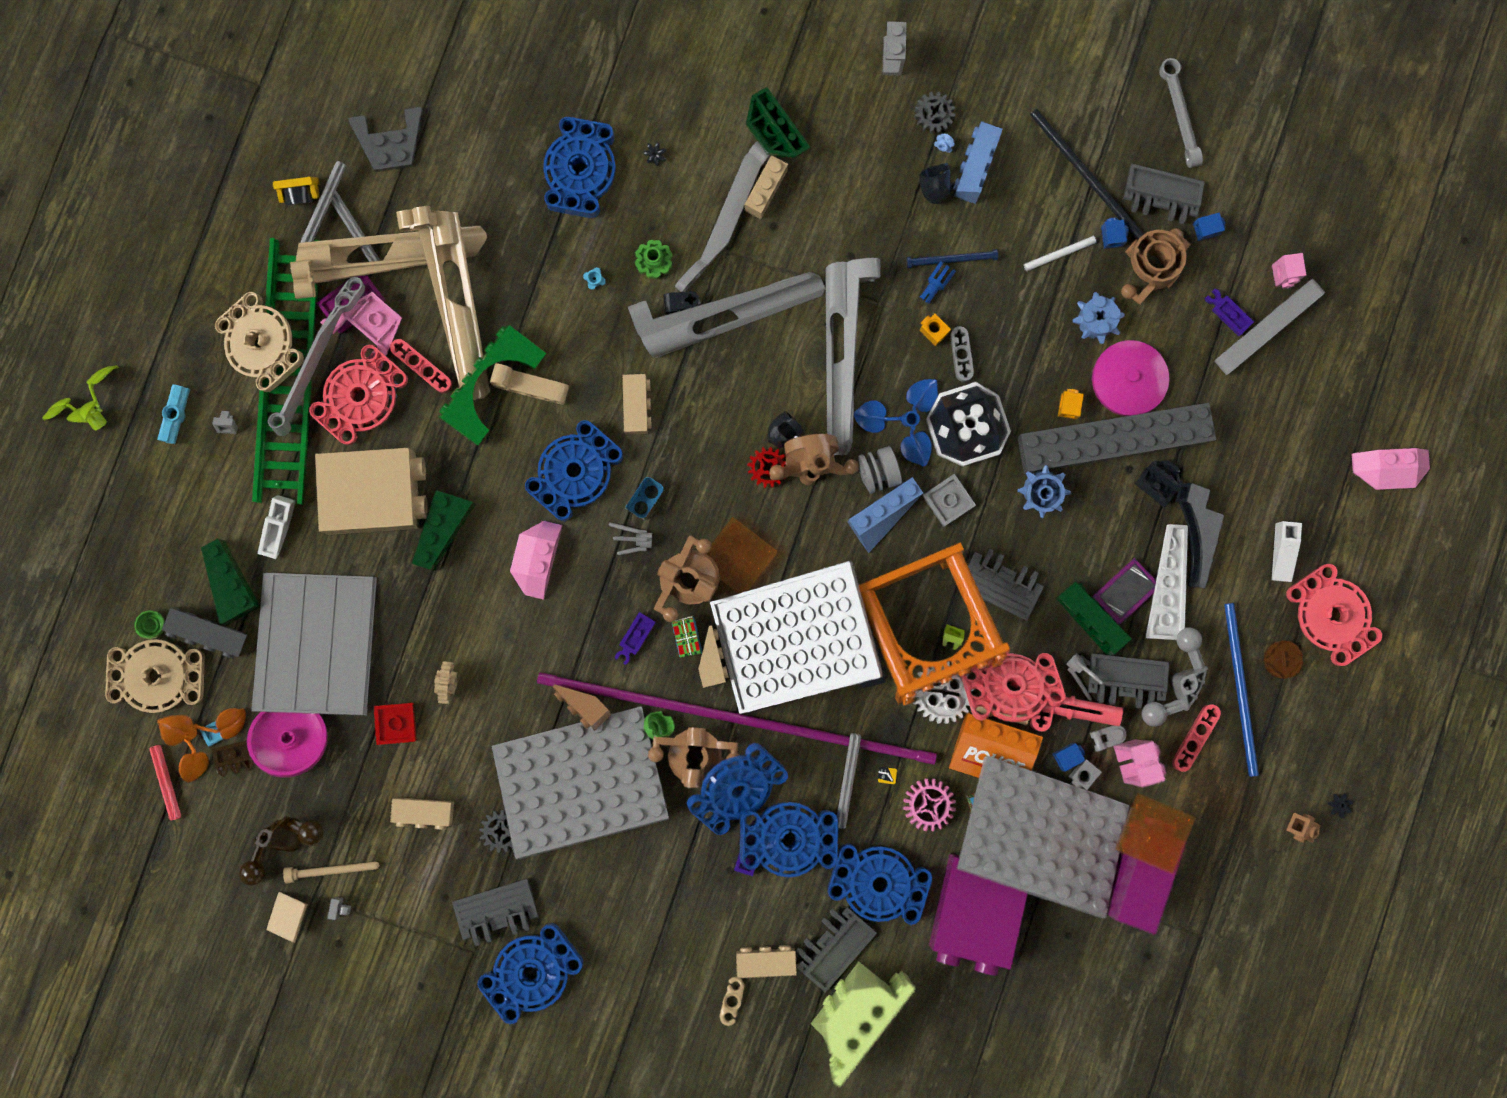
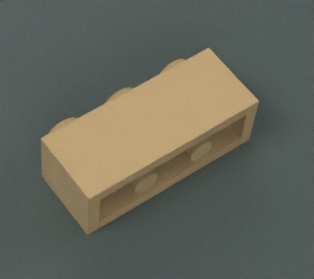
M771 155L745 203L744 211L759 219L763 217L787 173V163Z
M646 374L623 375L625 435L648 434V429H651V417H648L647 411L651 410V398H647V391H650V379H647Z
M393 798L390 822L396 823L398 827H408V824H415L416 828H427V825H435V829H447V826L452 825L454 801Z
M790 945L779 946V949L763 946L760 947V950L743 947L740 948V951H736L737 978L796 975L795 948H791Z

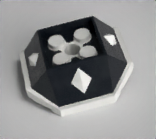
M977 382L940 393L926 418L938 456L960 466H966L999 455L1011 432L999 395ZM965 420H972L974 428H968L965 425Z

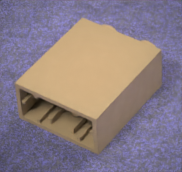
M410 448L315 454L319 532L333 535L420 529L419 519H427L426 496H418L417 481L426 479L425 460L423 457L416 458V453Z

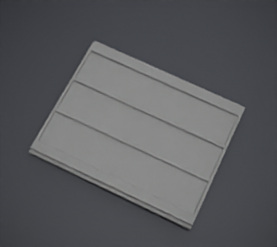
M263 573L252 712L367 716L377 577Z

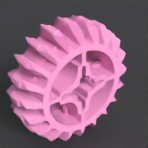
M924 779V785L917 781V789L913 785L910 786L914 791L913 793L906 791V794L911 796L910 799H903L905 803H909V806H904L903 809L910 810L905 816L907 818L913 816L910 823L914 824L918 821L916 824L918 829L924 824V831L928 830V825L931 831H935L936 824L939 829H942L941 822L943 821L948 825L949 822L945 818H953V815L949 814V810H956V808L950 807V804H954L956 801L953 799L949 800L954 794L952 792L946 794L949 787L945 786L942 789L943 782L941 781L936 786L935 779L931 780V784H929L928 779ZM926 789H935L942 796L930 798ZM921 793L922 803L914 809L915 798ZM927 799L930 802L934 801V804H932L933 812L929 808H924L927 805ZM944 801V811L938 817L937 807ZM929 812L933 820H922L917 814Z

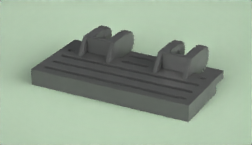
M1131 163L1123 199L1131 201L1133 198L1132 212H1136L1138 209L1139 200L1145 201L1142 210L1144 215L1148 214L1151 199H1153L1152 206L1166 210L1169 209L1168 221H1173L1176 209L1181 210L1179 223L1184 224L1188 208H1190V216H1198L1204 181Z
M989 548L981 564L979 562L982 555L975 552L968 567L983 600L1027 621L1044 587L1036 583L1033 590H1031L1039 573L1034 571L1027 586H1025L1021 582L1027 573L1028 567L1023 566L1016 581H1013L1017 574L1016 572L1001 566L997 573L1004 555L1000 554L991 569L987 567V564L994 550Z
M1091 654L1090 670L1104 682L1101 685L1089 675L1088 693H1097V703H1103L1105 687L1110 688L1109 705H1115L1117 687H1119L1118 696L1135 698L1136 696V708L1141 709L1143 692H1148L1147 704L1155 701V692H1157L1156 701H1166L1169 662Z
M528 878L452 902L462 939L471 938L472 934L475 946H479L481 942L476 927L482 926L485 940L489 943L492 942L489 922L492 931L509 926L510 924L512 933L515 935L518 934V927L514 915L520 914L525 931L530 930L525 911H528L530 919L538 917Z
M848 907L842 913L848 918L847 920L834 909H831V915L841 922L837 927L828 919L824 918L822 920L835 934L832 935L829 931L823 934L816 942L822 948L821 950L807 938L804 940L805 945L815 953L810 957L803 949L798 947L796 950L809 963L807 965L801 960L796 967L825 993L877 934L875 930Z

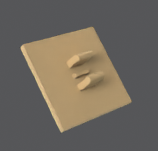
M278 892L266 930L291 942H295L307 904L282 892Z

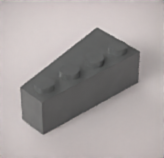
M177 607L170 608L162 628L166 632V636L177 639V636L185 638L184 642L192 645H196V643L202 644L204 649L215 652V650L222 651L223 656L234 659V656L239 657L248 635L224 625H217L218 623L209 619H200L199 616L193 613L181 612Z

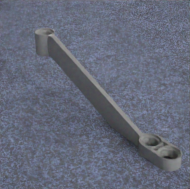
M758 141L744 156L701 259L694 263L676 283L675 288L680 292H685L729 243L759 170L771 157V155L766 154Z
M350 278L336 296L335 308L317 333L280 413H273L269 417L268 424L277 435L285 436L290 432L291 424L289 422L295 414L341 314L350 311L363 295L365 286L360 278ZM353 284H360L358 290H351ZM343 299H349V303L347 305H340V302Z

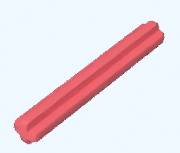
M161 745L152 746L149 750L169 819L181 818V813Z

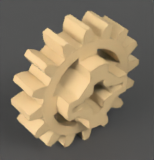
M443 661L441 670H437L434 693H438V703L449 704L450 695H455L457 672L453 671V662Z

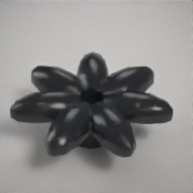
M659 142L654 147L650 143L647 144L649 150L643 152L644 155L649 156L647 163H651L654 160L655 165L659 166V160L666 161L662 154L667 149H660Z
M1345 793L1342 794L1341 798L1333 794L1335 802H1328L1329 806L1334 807L1331 814L1334 815L1338 812L1339 817L1343 818L1344 812L1352 813L1347 806L1353 804V801H1346Z

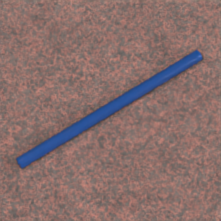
M1234 603L1224 604L1249 776H1259Z

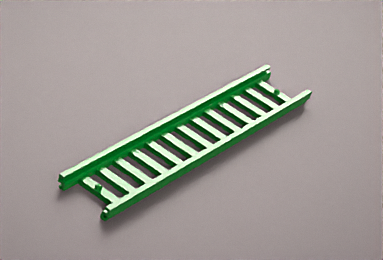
M270 238L265 306L275 309L276 301L310 302L309 312L278 311L286 320L309 321L308 331L291 330L292 338L308 339L307 350L295 349L303 353L304 358H306L315 339L318 283H315L316 297L296 299L295 293L276 292L277 282L293 283L292 274H278V263L290 264L291 262H296V256L279 255L280 241ZM266 310V312H267L268 314H270V315H273V314H274V312H272V311H270V310ZM296 353L291 355V357L298 358ZM283 367L277 368V375H281L283 373ZM301 368L296 369L290 376H298ZM312 377L303 394V406H298L295 414H303L302 425L291 424L290 430L291 433H301V444L266 442L267 431L274 432L268 424V413H280L284 406L269 404V395H289L292 387L277 386L271 392L259 390L252 502L262 503L263 488L298 490L297 505H304ZM265 378L262 382L264 388L268 387L270 383L268 378ZM266 450L300 452V462L265 461ZM264 469L299 471L298 481L264 480Z

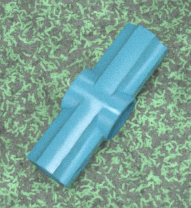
M172 384L167 406L162 410L163 421L157 440L170 444L176 443L180 425L185 419L184 410L190 392L189 388ZM176 410V417L171 419V413Z

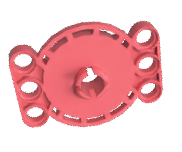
M366 345L362 348V359L350 360L336 367L325 382L323 389L324 403L315 402L310 406V415L345 445L355 443L357 440L356 431L372 430L385 422L395 405V388H403L408 383L407 375L373 345ZM369 349H374L375 356L372 359H367L365 355ZM386 361L389 363V369L382 372L380 364ZM355 363V365L344 368L347 365ZM395 375H403L404 380L401 384L394 383ZM355 390L365 391V398L362 401L356 402ZM389 396H392V401L390 407L388 408L387 405L389 403ZM317 406L324 408V413L321 416H316L314 413ZM384 411H387L385 416L380 421H378V418L382 416ZM336 418L338 426L331 429L328 423L331 419ZM371 422L375 423L374 425L363 428V425L369 424ZM350 431L352 439L346 442L343 440V433Z
M1324 564L1292 585L1287 590L1286 596L1290 602L1300 603L1298 620L1308 640L1319 648L1332 651L1331 661L1334 665L1345 666L1378 644L1382 639V633L1378 628L1370 627L1372 610L1364 592L1349 581L1336 579V567L1332 564ZM1326 567L1332 571L1330 578H1326L1323 575V569ZM1309 578H1313L1317 582L1314 589L1309 588L1307 585ZM1343 583L1349 585L1353 589L1350 590L1349 588L1343 587ZM1294 589L1300 590L1301 597L1299 599L1292 597ZM1357 592L1361 595L1364 603H1362L1361 599L1357 596ZM1365 606L1367 609V619H1365ZM1333 608H1336L1340 613L1338 621L1329 619L1332 617ZM1371 630L1376 633L1374 641H1370L1367 637L1368 632ZM1317 640L1320 641V642H1322V643H1325L1326 646L1321 645L1320 643L1317 642ZM1355 641L1361 645L1359 652H1355L1352 649V644ZM1339 652L1345 654L1346 659L1343 663L1338 662L1336 659Z
M1009 653L1005 661H1003L1004 663L998 667L993 668L991 665L989 668L985 666L980 670L976 667L970 669L976 675V678L973 680L968 679L966 675L962 676V682L972 714L977 720H985L991 713L1005 721L1023 722L1037 716L1044 709L1046 703L1053 707H1059L1065 700V692L1054 659L1048 653H1041L1037 657L1036 662L1023 655ZM1046 659L1050 665L1044 667L1040 664L1039 660ZM1052 676L1055 679V683L1050 684L1046 682L1045 677ZM1008 682H1010V686H1014L1016 689H1020V690H1018V691H1012V690H1010V689L1007 687ZM978 689L981 692V696H973L971 690ZM1051 694H1059L1061 700L1054 701L1051 698ZM1037 705L1040 706V708L1037 711L1032 713V710H1034ZM982 706L987 710V713L979 714L976 708ZM1027 714V716L1024 717H1016L1019 715Z

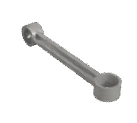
M1169 58L1163 62L1159 73L1164 80H1167L1186 149V163L1189 168L1202 165L1203 156L1201 149L1196 145L1178 79V73L1181 69L1180 63L1176 59ZM1168 64L1174 66L1176 73H1166L1164 66Z

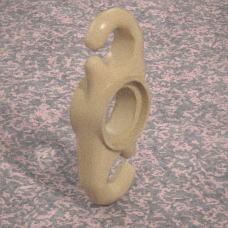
M732 977L729 979L730 984L738 982L740 987L735 990L731 985L727 986V993L724 996L720 1012L721 1023L726 1026H731L736 1022L735 1019L727 1021L725 1014L731 1013L734 1018L737 1017V1010L741 1005L745 988L741 978ZM729 996H735L738 999L736 1006L731 1007L727 1004L726 1000Z

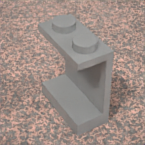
M887 21V36H884L882 75L901 76L906 54V22Z

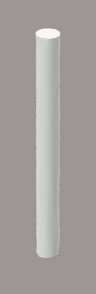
M1094 236L1028 262L1024 264L1025 270L1029 271L1095 244L1096 239Z

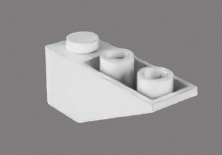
M1282 521L1275 524L1272 580L1292 582L1301 543L1302 523Z

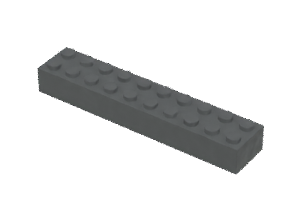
M1204 403L1020 434L1017 438L1023 471L1026 474L1028 471L1031 473L1043 471L1045 465H1048L1049 470L1209 444L1216 440L1210 404Z

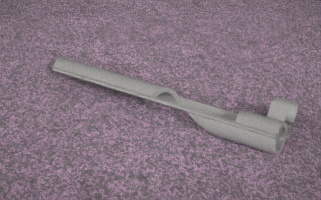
M879 258L835 262L826 267L827 434L837 437L839 449L834 455H847L852 446L853 387L860 283L874 282L875 279L881 277ZM837 312L844 318V359L834 364L833 314Z
M808 272L768 286L655 319L652 318L646 301L628 306L637 334L641 337L647 351L652 357L658 358L820 297L826 288L819 275ZM728 309L739 318L700 334L693 332V325L696 321Z

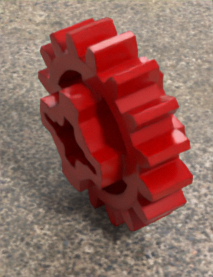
M762 447L761 453L757 450L755 451L756 457L750 456L749 459L752 463H747V466L751 470L747 471V473L753 474L751 481L757 480L756 486L762 483L764 489H766L767 484H770L771 488H774L775 482L778 485L781 484L780 480L762 479L763 476L770 477V472L768 470L764 471V463L768 466L770 464L772 466L778 464L782 467L786 466V461H783L785 455L779 456L778 449L772 452V447H769L768 451H765V448ZM769 455L773 456L774 458L766 459L765 456ZM758 460L760 469L755 471V464Z

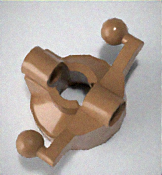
M1175 228L1170 232L1165 230L1147 232L1138 240L1136 239L1125 251L1131 258L1135 273L1140 279L1149 284L1139 295L1136 293L1134 285H1124L1121 290L1124 298H1132L1140 305L1152 290L1169 288L1177 280L1186 264V250L1191 245V243L1183 238L1182 230ZM1147 252L1150 253V256L1157 257L1160 264H1163L1165 267L1160 269L1152 266L1148 262Z
M813 434L787 441L784 444L786 466L774 465L770 468L769 474L771 480H782L788 476L800 477L801 482L805 485H812L820 475L829 473L838 475L855 474L859 470V464L853 459L847 460L844 466L836 463L834 453L839 449L837 437L830 434ZM807 471L812 472V474L814 475V478L808 477V476H807V474H808Z
M689 535L682 552L673 556L668 561L664 560L658 570L657 575L660 576L663 592L654 610L663 614L667 622H674L678 618V612L675 608H664L671 595L679 602L685 604H700L703 601L709 602L718 588L720 580L719 569L714 560L707 555L711 550V543L707 539L698 540ZM693 545L696 546L697 550H692ZM682 571L683 573H691L695 579H699L696 587L689 588L682 583L680 578Z
M688 727V730L678 734L675 738L653 737V748L648 751L649 760L659 762L663 758L660 744L671 745L668 753L669 766L674 775L684 783V787L701 788L707 774L722 761L721 749L731 750L726 759L740 755L738 754V743L717 741L715 737L705 731V728ZM689 745L703 746V749H701L703 754V761L700 764L701 769L687 767L686 754L689 751Z

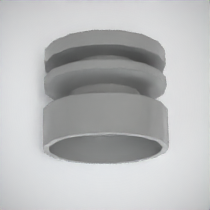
M890 446L877 450L878 459H875L871 452L867 453L868 462L863 454L858 456L860 476L870 494L875 493L874 484H876L879 491L883 490L882 481H885L889 488L902 484L900 470Z

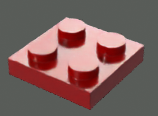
M414 703L374 706L376 745L417 741Z

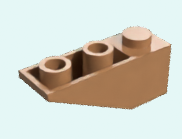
M555 684L552 686L556 691L554 693L555 697L561 703L565 701L568 704L567 709L574 716L578 714L582 718L580 722L587 729L591 727L595 731L611 716L609 710L595 696Z

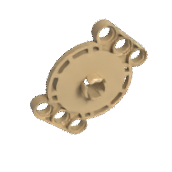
M248 292L216 320L215 329L217 332L225 335L224 349L230 365L245 376L257 378L256 386L259 390L271 392L303 364L304 356L300 351L291 349L292 333L286 318L277 310L263 306V299L260 295ZM255 296L256 303L255 305L250 306L249 300L251 299V297ZM238 309H242V316L240 318L235 316ZM266 310H270L274 312V314L270 315L266 312ZM228 321L229 326L227 330L223 331L221 326L223 322ZM257 337H259L257 344L261 347L255 346V340L257 339ZM296 353L298 356L297 361L291 363L290 357ZM232 358H234L237 361L238 366L234 363ZM282 365L284 371L278 376L276 370ZM243 369L251 370V374L244 372ZM265 378H268L270 383L268 387L264 388L262 382Z
M158 639L145 640L136 644L128 651L120 647L112 648L107 654L106 699L110 703H121L125 699L132 707L149 713L167 711L175 707L182 700L189 705H197L203 699L205 654L199 649H190L185 654L175 644ZM157 642L162 643L161 647L152 646L150 643ZM145 645V648L139 650L138 652L134 651L138 647ZM168 645L173 647L177 652L175 653L173 650L168 649ZM119 650L122 653V659L117 662L113 659V654ZM193 652H197L200 656L197 663H193L190 660V655ZM153 669L158 674H161V678H158L154 683L149 678L150 672ZM115 670L121 672V678L118 681L112 678V673ZM193 671L199 675L196 682H191L189 679V675ZM114 689L120 692L118 700H114L111 697V692ZM191 691H195L198 694V698L194 702H191L188 698ZM135 699L137 702L143 704L142 707L136 705L132 700ZM173 700L175 701V702L172 703L170 706L165 707V704H168V703L172 702ZM149 706H158V707H159V709H157V710H150V709H147V708H148Z

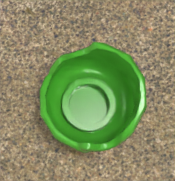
M148 610L142 612L136 618L134 627L140 637L151 640L163 634L162 628L165 620L159 612Z
M662 711L648 714L644 719L643 728L646 734L653 739V737H669L674 732L675 724L671 716H664Z

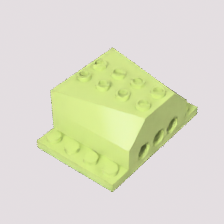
M858 962L845 980L841 979L834 988L836 989L835 993L832 996H827L823 1002L824 1007L811 1022V1025L824 1037L829 1051L832 1053L829 1065L833 1082L838 1086H841L915 990L909 977L903 971L892 976L889 986Z

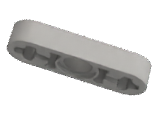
M958 326L950 334L955 375L959 381L967 382L974 374L969 335L964 327ZM957 331H960V334H964L961 338V344L966 343V345L955 347V345L959 344L958 337L954 336L957 334ZM958 350H965L967 357L959 359L957 357ZM968 361L969 364H965V370L969 371V374L965 378L960 372L963 370L962 364Z

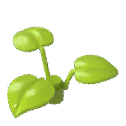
M117 365L105 367L88 379L86 383L89 384L93 401L76 409L68 404L71 401L70 398L62 399L53 404L42 419L45 421L46 419L53 418L63 409L70 408L73 412L67 417L68 421L88 422L94 430L103 427L107 421L101 414L103 410L99 406L93 387L113 369L119 367Z

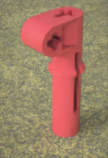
M1051 694V698L1054 701L1061 700L1059 695ZM1075 696L1065 697L1063 705L1100 711V715L1053 707L1046 703V706L1041 711L1049 713L1048 717L1042 716L1045 724H1041L1039 727V723H1036V719H1040V715L1030 719V725L1036 731L1048 730L1051 726L1053 714L1066 716L1068 720L1076 718L1120 726L1123 708L1075 699ZM1037 705L1036 708L1032 710V713L1037 711L1040 708V706Z

